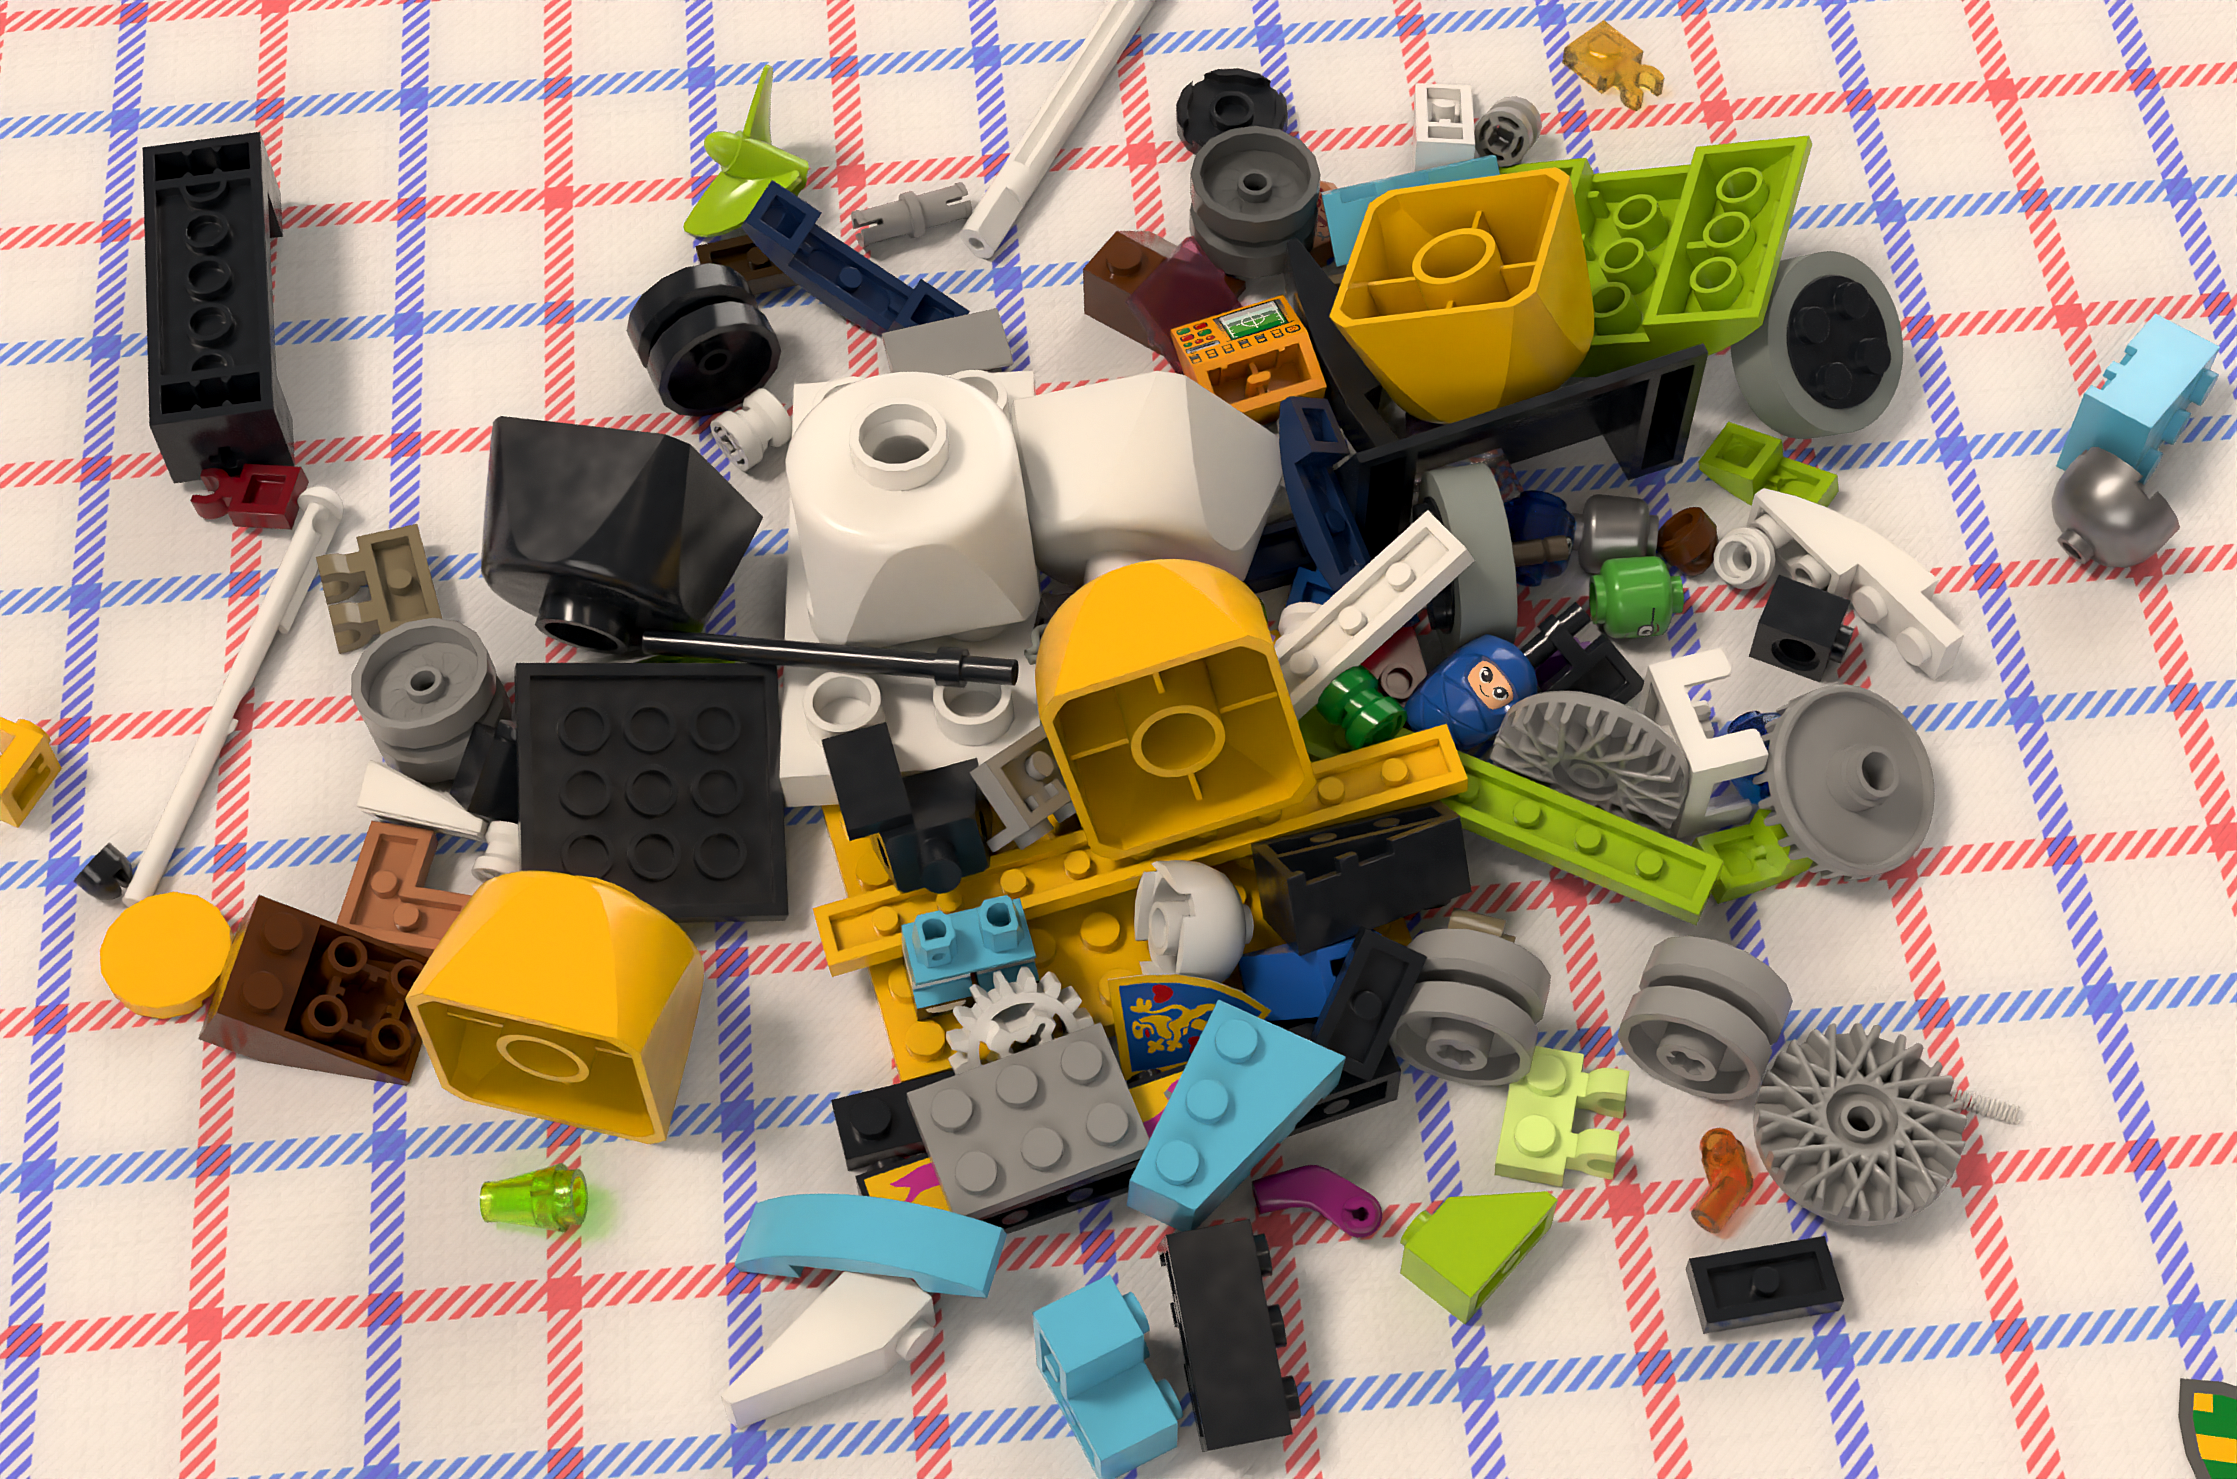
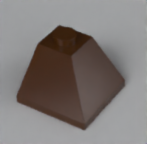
M1116 231L1083 268L1084 314L1179 365L1181 364L1170 335V329L1227 312L1246 289V282L1217 269L1208 264L1204 259L1150 231Z

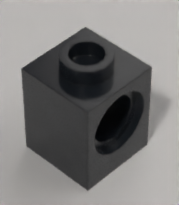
M1778 575L1759 619L1749 657L1820 683L1829 660L1841 664L1850 643L1854 628L1843 624L1851 600Z

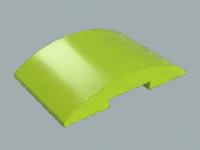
M1809 135L1697 146L1689 165L1594 174L1587 158L1499 167L1500 175L1556 167L1570 176L1585 250L1594 309V334L1590 349L1581 365L1570 377H1598L1702 343L1706 347L1709 356L1739 342L1762 326L1812 148V141Z

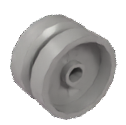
M440 618L422 619L406 622L382 634L362 653L351 675V697L387 766L415 781L436 783L455 779L475 722L497 728L501 719L512 721V704L496 674L495 666L477 632L458 621Z
M1436 929L1419 934L1407 947L1426 955L1427 959L1389 1040L1393 1051L1415 1068L1449 1081L1479 1086H1500L1518 1082L1530 1072L1537 1044L1538 1028L1536 1024L1543 1019L1550 990L1551 975L1542 961L1522 946L1488 933L1469 929Z
M1696 936L1667 938L1655 945L1641 977L1639 985L1641 991L1632 996L1620 1024L1618 1038L1624 1052L1642 1070L1664 1084L1691 1095L1715 1100H1741L1756 1093L1772 1054L1770 1045L1777 1042L1793 1002L1787 984L1771 967L1744 950L1718 940Z

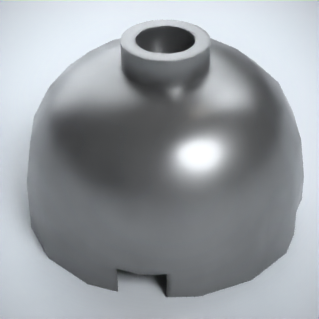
M2091 447L2088 451L2086 449L2069 465L2057 482L2051 500L2055 523L2062 532L2057 541L2068 555L2082 564H2086L2090 559L2108 567L2128 568L2142 563L2158 552L2180 529L2176 514L2158 491L2149 499L2143 490L2136 485L2143 477L2139 472L2116 455L2099 447Z

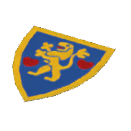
M1180 974L1136 975L1107 979L1121 1070L1125 1080L1145 1070L1159 1069L1163 1072L1187 1064L1218 999L1263 1020L1271 1012L1270 1009L1244 992L1210 979Z

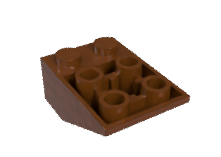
M258 895L239 923L198 1039L260 1062L407 1086L410 1083L423 1041L405 998L429 958Z

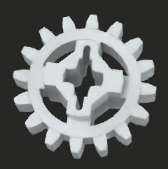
M1021 966L1017 975V981L1009 983L999 970L993 972L994 989L986 992L976 984L969 988L976 1001L972 1008L965 1006L954 1007L953 1013L963 1028L946 1032V1040L951 1049L958 1051L949 1057L948 1060L955 1075L982 1066L979 1058L980 1041L986 1043L991 1050L986 1058L990 1063L1054 1040L1055 1037L1052 1032L1056 1026L1053 1020L1055 1013L1061 1019L1063 1036L1092 1026L1094 1022L1086 1008H1078L1082 1000L1075 989L1069 986L1061 990V983L1054 973L1048 971L1039 983H1036L1030 969Z

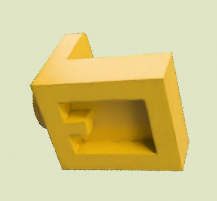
M0 717V752L2 754L0 755V820L17 828L20 827L62 769L49 745L51 742L49 735L39 726L25 719H18L14 723Z

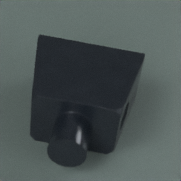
M977 758L902 778L914 823L869 836L873 850L898 892L907 893L926 888L930 892L937 894L947 893L959 885L961 878L984 872L990 867L991 849L986 841L992 838L993 815L988 799L969 773L979 766Z

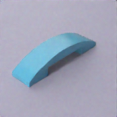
M797 1194L756 1203L734 1265L741 1272L800 1278L804 1267L913 1278L925 1292L987 1298L1007 1234L1003 1228L981 1220L910 1202L848 1194Z

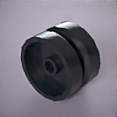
M707 263L685 267L663 277L641 295L629 314L626 331L643 367L647 369L664 406L678 415L701 417L722 413L743 403L744 398L755 390L763 388L778 367L781 347L777 336L765 314L759 310L755 296L744 277L730 266Z

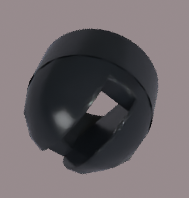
M109 842L85 866L73 882L87 894L99 900H112L122 895L121 887L127 888L133 877L132 865L126 856Z

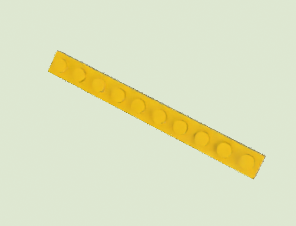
M1443 724L1311 763L1317 783L1301 803L1119 860L1105 858L1092 853L1084 831L1079 830L1031 844L1023 850L1017 848L990 856L989 868L984 872L961 878L959 885L947 893L937 894L930 892L926 888L903 893L898 892L894 885H890L812 909L832 977L903 957L901 925L915 922L917 915L941 910L944 914H951L980 907L986 899L1008 895L1011 899L1020 898L1025 918L1029 920L1138 888L1140 878L1144 872L1157 871L1152 865L1156 861L1186 860L1201 862L1209 867L1251 855V844L1428 803L1466 792L1468 789V778L1448 726Z

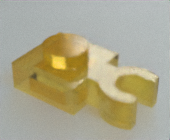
M1605 20L1564 47L1562 63L1601 94L1612 86L1620 91L1621 102L1631 110L1638 111L1642 107L1644 92L1640 88L1648 89L1657 97L1662 94L1665 79L1663 74L1653 66L1641 64L1644 51Z

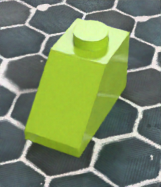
M1547 1191L1448 1197L1433 1215L1426 1210L1418 1214L1403 1233L1400 1243L1404 1246L1400 1274L1466 1325L1551 1228L1558 1199Z

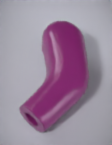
M1305 1165L1268 1175L1251 1182L1259 1214L1289 1208H1308L1318 1212L1343 1232L1355 1238L1370 1236L1381 1225L1382 1209L1379 1201L1372 1194L1319 1165Z

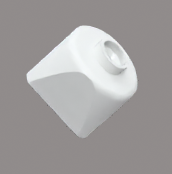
M895 372L868 377L849 384L826 397L806 415L791 439L785 464L819 643L879 648L1026 621L1036 610L1040 603V593L1017 447L1009 419L990 397L970 384L948 376L928 372Z
M1154 371L1013 400L1011 405L1012 430L1021 468L1035 565L1041 572L1064 585L1079 590L1093 579L1123 566L1156 559H1185L1213 565L1227 571L1243 582L1250 568L1283 477L1279 437L1186 375L1164 371Z

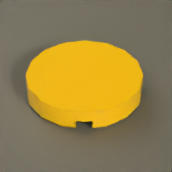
M170 892L148 896L125 909L108 928L100 948L101 974L115 998L123 1002L126 1008L137 1015L165 1019L190 1014L204 1006L202 1000L209 997L216 990L234 940V934L218 907L198 895Z

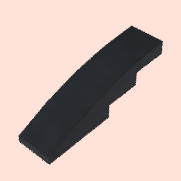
M1295 237L1286 243L1283 275L1290 306L1308 332L1327 386L1324 399H1328L1340 429L1343 430V434L1356 453L1399 440L1377 412L1382 385L1329 317L1339 289L1298 238Z

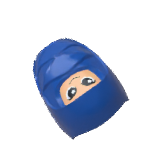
M1485 634L1456 649L1431 670L1416 686L1404 707L1408 715L1406 722L1415 733L1447 724L1456 749L1465 752L1498 734L1507 711L1518 701L1537 694L1535 670L1528 658L1517 646L1504 639Z

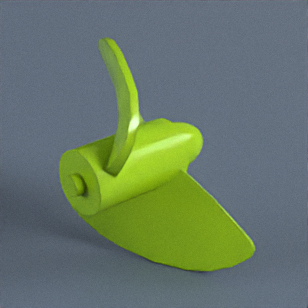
M766 64L763 68L743 132L737 131L734 134L726 131H717L708 134L704 139V148L707 154L721 165L722 171L710 184L687 217L683 226L685 232L697 237L712 238L740 228L772 180L796 196L806 186L809 169L808 161L772 145L770 131L773 83L772 66Z

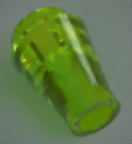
M563 1163L499 1181H485L480 1190V1211L486 1223L503 1222L566 1232L570 1225L582 1224L587 1214L588 1190L585 1176L580 1169H568Z

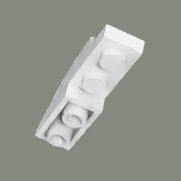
M1765 488L1754 495L1746 527L1756 528L1769 538L1774 548L1775 559L1792 574L1795 581L1851 600L1856 612L1863 620L1870 624H1875L1896 644L1899 653L1908 663L1919 666L1933 681L1952 669L1965 634L1931 603L1939 579L1885 537L1834 510L1797 496Z

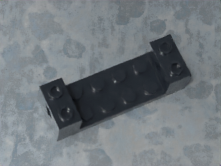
M254 132L142 147L149 426L172 481L175 484L202 480L200 477L201 471L208 468H219L226 471L229 476L241 474L244 464L295 466L293 419L276 371L270 238L283 237L281 193L261 133Z

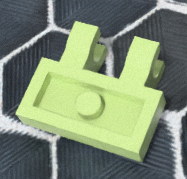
M1536 1046L1530 1072L1518 1082H1513L1509 1085L1494 1175L1562 1187L1565 1169H1571L1613 1180L1620 1132L1595 1128L1586 1129L1578 1134L1572 1133L1576 1108L1623 1119L1630 1071L1616 1068H1600L1590 1073L1582 1072L1584 1054Z

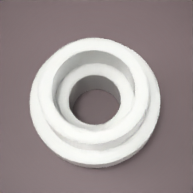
M1741 527L1729 531L1718 543L1714 552V566L1717 573L1728 584L1738 589H1750L1764 584L1771 576L1775 565V552L1771 541L1762 531L1753 527ZM1746 548L1751 553L1752 562L1750 568L1745 564L1743 558Z

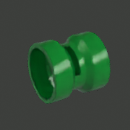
M1363 665L1353 666L1337 676L1323 690L1316 704L1317 711L1329 724L1342 725V729L1345 731V741L1353 751L1392 740L1404 726L1408 717L1407 711L1395 698L1390 696L1384 697L1378 692V680Z

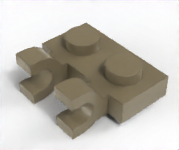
M418 524L357 536L358 552L327 554L316 557L327 605L351 598L359 591L360 586L368 585L371 596L370 601L360 603L347 602L328 606L339 654L359 649L368 644L373 635L380 634L381 636L406 622L428 618L442 619Z

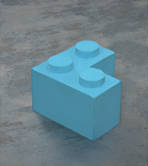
M1109 1274L1032 1312L1037 1367L1098 1479H1115L1177 1447V1420L1183 1417V1411L1169 1382L1165 1378L1155 1382L1144 1362L1145 1359L1150 1357L1144 1339V1333L1150 1331V1327L1139 1301L1132 1292L1122 1296Z

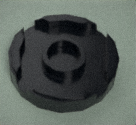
M1240 68L1216 69L1205 73L1204 80L1197 82L1194 86L1192 81L1183 88L1176 103L1177 135L1186 149L1196 155L1211 138L1230 129L1259 126L1278 129L1286 133L1288 125L1286 98L1281 91L1278 94L1275 89L1270 87L1271 81L1259 73Z

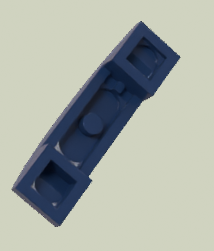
M773 180L741 226L756 246L795 283L832 310L882 337V333L963 316L970 312L923 279H920L914 289L815 224L822 212Z
M1289 396L1280 402L1279 446L1286 492L1297 527L1309 554L1329 586L1337 593L1372 561L1333 468V465L1348 456L1350 451L1328 399ZM1417 613L1402 627H1412L1420 620Z

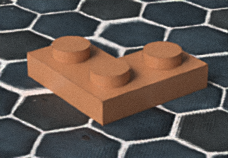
M371 820L336 924L430 958L440 940L472 895L424 888L438 846L434 830Z

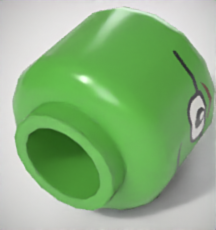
M1644 556L1608 559L1603 563L1599 575H1591L1589 607L1593 624H1602L1606 634L1610 637L1619 639L1663 635L1669 628L1672 614L1682 613L1684 593L1681 577L1670 576L1664 560L1660 557Z

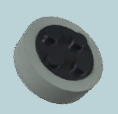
M1824 251L1781 260L1762 326L1730 346L1735 377L1750 408L1772 430L1795 439H1811L1851 433L1869 426L1880 417L1890 404L1899 383L1903 364V338L1899 316L1885 285L1866 264L1853 256L1835 251Z
M1484 463L1425 471L1420 481L1418 504L1413 505L1412 509L1413 523L1428 510L1467 548L1475 560L1426 604L1431 629L1436 630L1441 646L1447 656L1467 642L1485 634L1504 639L1514 645L1518 616L1515 567L1540 564L1545 560L1547 562L1567 560L1569 550L1566 536L1545 537L1543 541L1537 538L1511 542L1506 512L1498 485L1491 470Z

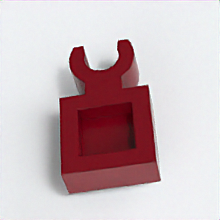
M244 464L240 478L230 477L226 471L219 468H208L201 471L200 477L207 490L214 493L207 496L192 495L190 501L197 514L205 519H217L228 514L235 527L292 530L300 508L297 500L302 492L307 489L309 481L302 467Z

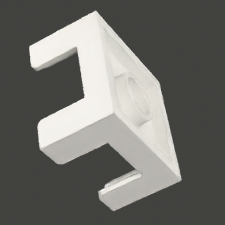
M1722 647L1650 664L1645 676L1638 712L1650 718L1674 739L1689 766V786L1677 819L1673 820L1671 825L1676 839L1749 821L1753 808L1749 799L1744 800L1741 793H1729L1710 798L1715 783L1763 771L1769 755L1760 733L1756 729H1748L1713 738L1714 729L1709 720L1711 709L1708 702L1702 700L1691 703L1685 688L1730 677L1731 667Z

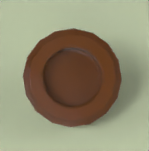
M1701 507L1683 509L1669 518L1659 529L1656 550L1670 566H1676L1684 575L1694 577L1703 574L1714 561V552L1719 543L1717 525Z

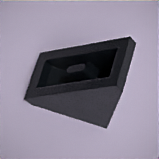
M886 722L821 740L849 841L914 823Z

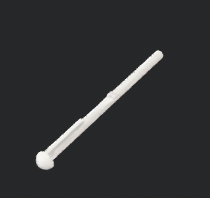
M310 487L302 492L297 500L299 507L305 513L122 898L123 903L128 907L148 896H153L228 734L237 727L239 721L233 719V715L239 702L250 688L277 629L282 634L289 632L318 570L316 557L325 555L338 524L343 518L344 505L342 499L337 492L329 487Z

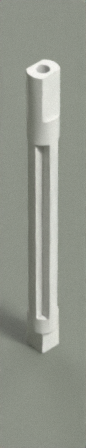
M1110 0L961 229L958 237L976 257L990 258L994 255L1156 0Z

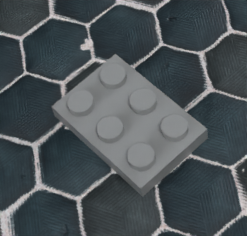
M1101 1022L907 1093L908 1105L949 1211L974 1219L987 1216L1140 1159L1150 1140Z

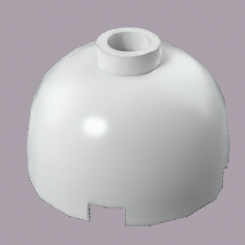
M1169 860L1152 863L1157 871L1143 873L1139 881L1135 900V940H1148L1149 953L1152 960L1140 961L1143 975L1180 974L1210 979L1218 983L1223 982L1229 978L1240 961L1245 944H1249L1252 939L1254 924L1249 906L1242 903L1238 891L1225 874L1201 862Z

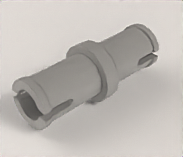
M958 182L953 186L916 195L913 191L901 193L898 201L861 211H852L853 230L877 224V226L862 229L861 233L855 235L859 245L864 248L869 246V244L906 234L910 238L924 236L925 229L960 219H969L972 214L971 200L950 206L947 205L962 200L963 196L968 195V191L962 182Z

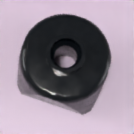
M500 416L493 422L483 523L481 574L491 590L516 608L537 617L535 626L540 632L550 638L587 651L621 654L627 651L629 644L642 646V637L647 628L702 633L748 549L763 516L691 444L680 439L659 433Z

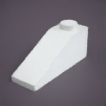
M1415 83L1412 172L1474 159L1475 134L1472 87Z
M844 1271L721 1394L728 1421L737 1429L885 1375L902 1358L906 1361H911L925 1349L934 1335L935 1329L933 1326L936 1324L932 1297L910 1278Z

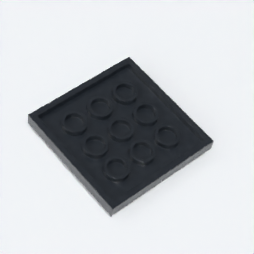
M516 663L514 682L519 871H550L598 878L616 884L633 893L640 900L656 908L675 923L786 920L789 912L784 803L780 782L781 737L777 665L756 663Z

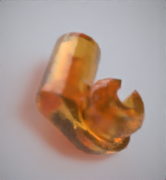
M1720 1127L1707 1131L1700 1140L1701 1161L1710 1188L1691 1211L1695 1222L1704 1230L1714 1234L1721 1231L1750 1194L1754 1186L1748 1157L1741 1141L1735 1138L1733 1132Z

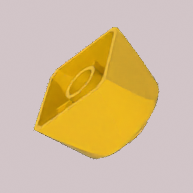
M1553 167L1393 189L1368 204L1329 317L1391 399L1403 411L1420 420L1447 425L1557 390L1581 365L1593 339L1594 309L1570 176L1564 171Z
M1156 559L1138 562L1107 572L1082 586L1058 608L1050 619L1040 640L1036 658L1035 685L1039 718L1092 853L1114 860L1129 857L1301 803L1316 785L1317 781L1260 600L1237 577L1213 565L1185 559Z
M517 871L494 877L479 886L440 940L405 1000L440 1085L451 1094L464 1101L645 1144H654L666 1141L697 1019L704 982V964L697 947L679 925L656 908L640 900L633 893L616 884L598 878L574 876L558 872Z

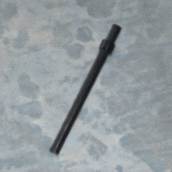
M649 628L644 631L642 637V649L645 654L934 679L937 686L964 688L967 682L1015 686L1019 673V665L1016 659L970 656L968 649L939 647L937 652L933 653Z

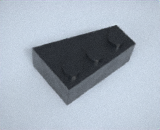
M1440 800L1251 844L1263 919L1299 956L1355 936L1360 926L1371 930L1421 910L1443 907L1449 904L1451 899L1472 892L1461 817Z
M1247 1219L1165 1235L1158 1244L1157 1250L1161 1267L1167 1266L1173 1302L1170 1303L1174 1327L1179 1329L1185 1360L1184 1373L1202 1452L1292 1435L1290 1420L1301 1418L1300 1402L1293 1376L1281 1377L1276 1348L1286 1347L1287 1341L1279 1305L1267 1306L1262 1277L1272 1276V1263L1265 1234L1253 1235L1251 1221Z

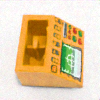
M1284 295L1170 329V335L1184 375L1261 426L1278 420L1280 402L1289 396L1322 399L1324 397L1327 386L1310 337Z

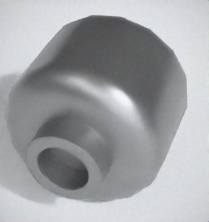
M1602 494L1591 496L1585 503L1583 514L1571 513L1568 536L1572 539V550H1578L1580 567L1585 572L1599 574L1603 563L1608 559L1655 556L1659 516L1649 515L1647 503L1639 498Z

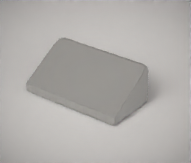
M997 308L882 333L890 373L914 371L952 375L965 370L991 371L1014 364Z

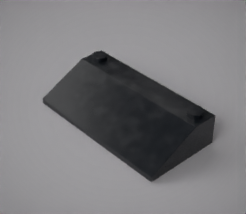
M1702 343L1355 453L1338 467L1335 473L1371 560L1410 526L1413 496L1419 494L1421 477L1425 471L1480 463L1486 464L1492 471L1601 435L1606 440L1628 481L1683 463L1708 357L1706 347Z

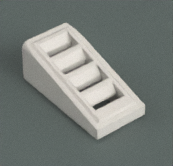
M373 760L368 762L357 802V807L360 808V811L378 820L434 830V832L487 843L485 834L491 823L490 821L477 814L467 812L461 805L382 762H375Z

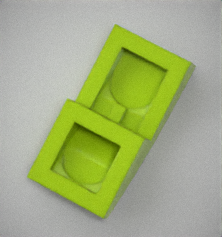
M1729 421L1698 461L1700 471L1732 495L1751 506L1754 495L1763 488L1797 496L1825 507L1829 506L1839 492L1838 475L1784 457L1782 439Z
M1760 808L1749 824L1696 837L1691 844L1694 848L1724 860L1722 871L1711 893L1717 904L1734 900L1783 882L1807 871L1813 863V860L1809 857L1797 860L1789 859L1790 845L1785 847L1778 845L1779 840L1789 835L1781 823L1772 826L1764 824V819L1772 810Z

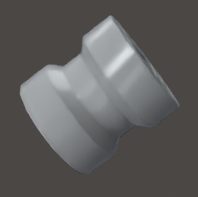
M1517 96L1504 97L1497 101L1475 126V149L1480 157L1496 155L1498 167L1511 166L1520 161L1540 137L1542 122L1538 110L1527 99ZM1501 137V138H1503L1504 140H1507V141H1509V142H1508V143H1507V142H1503V141H1502L1501 139H1499V138Z

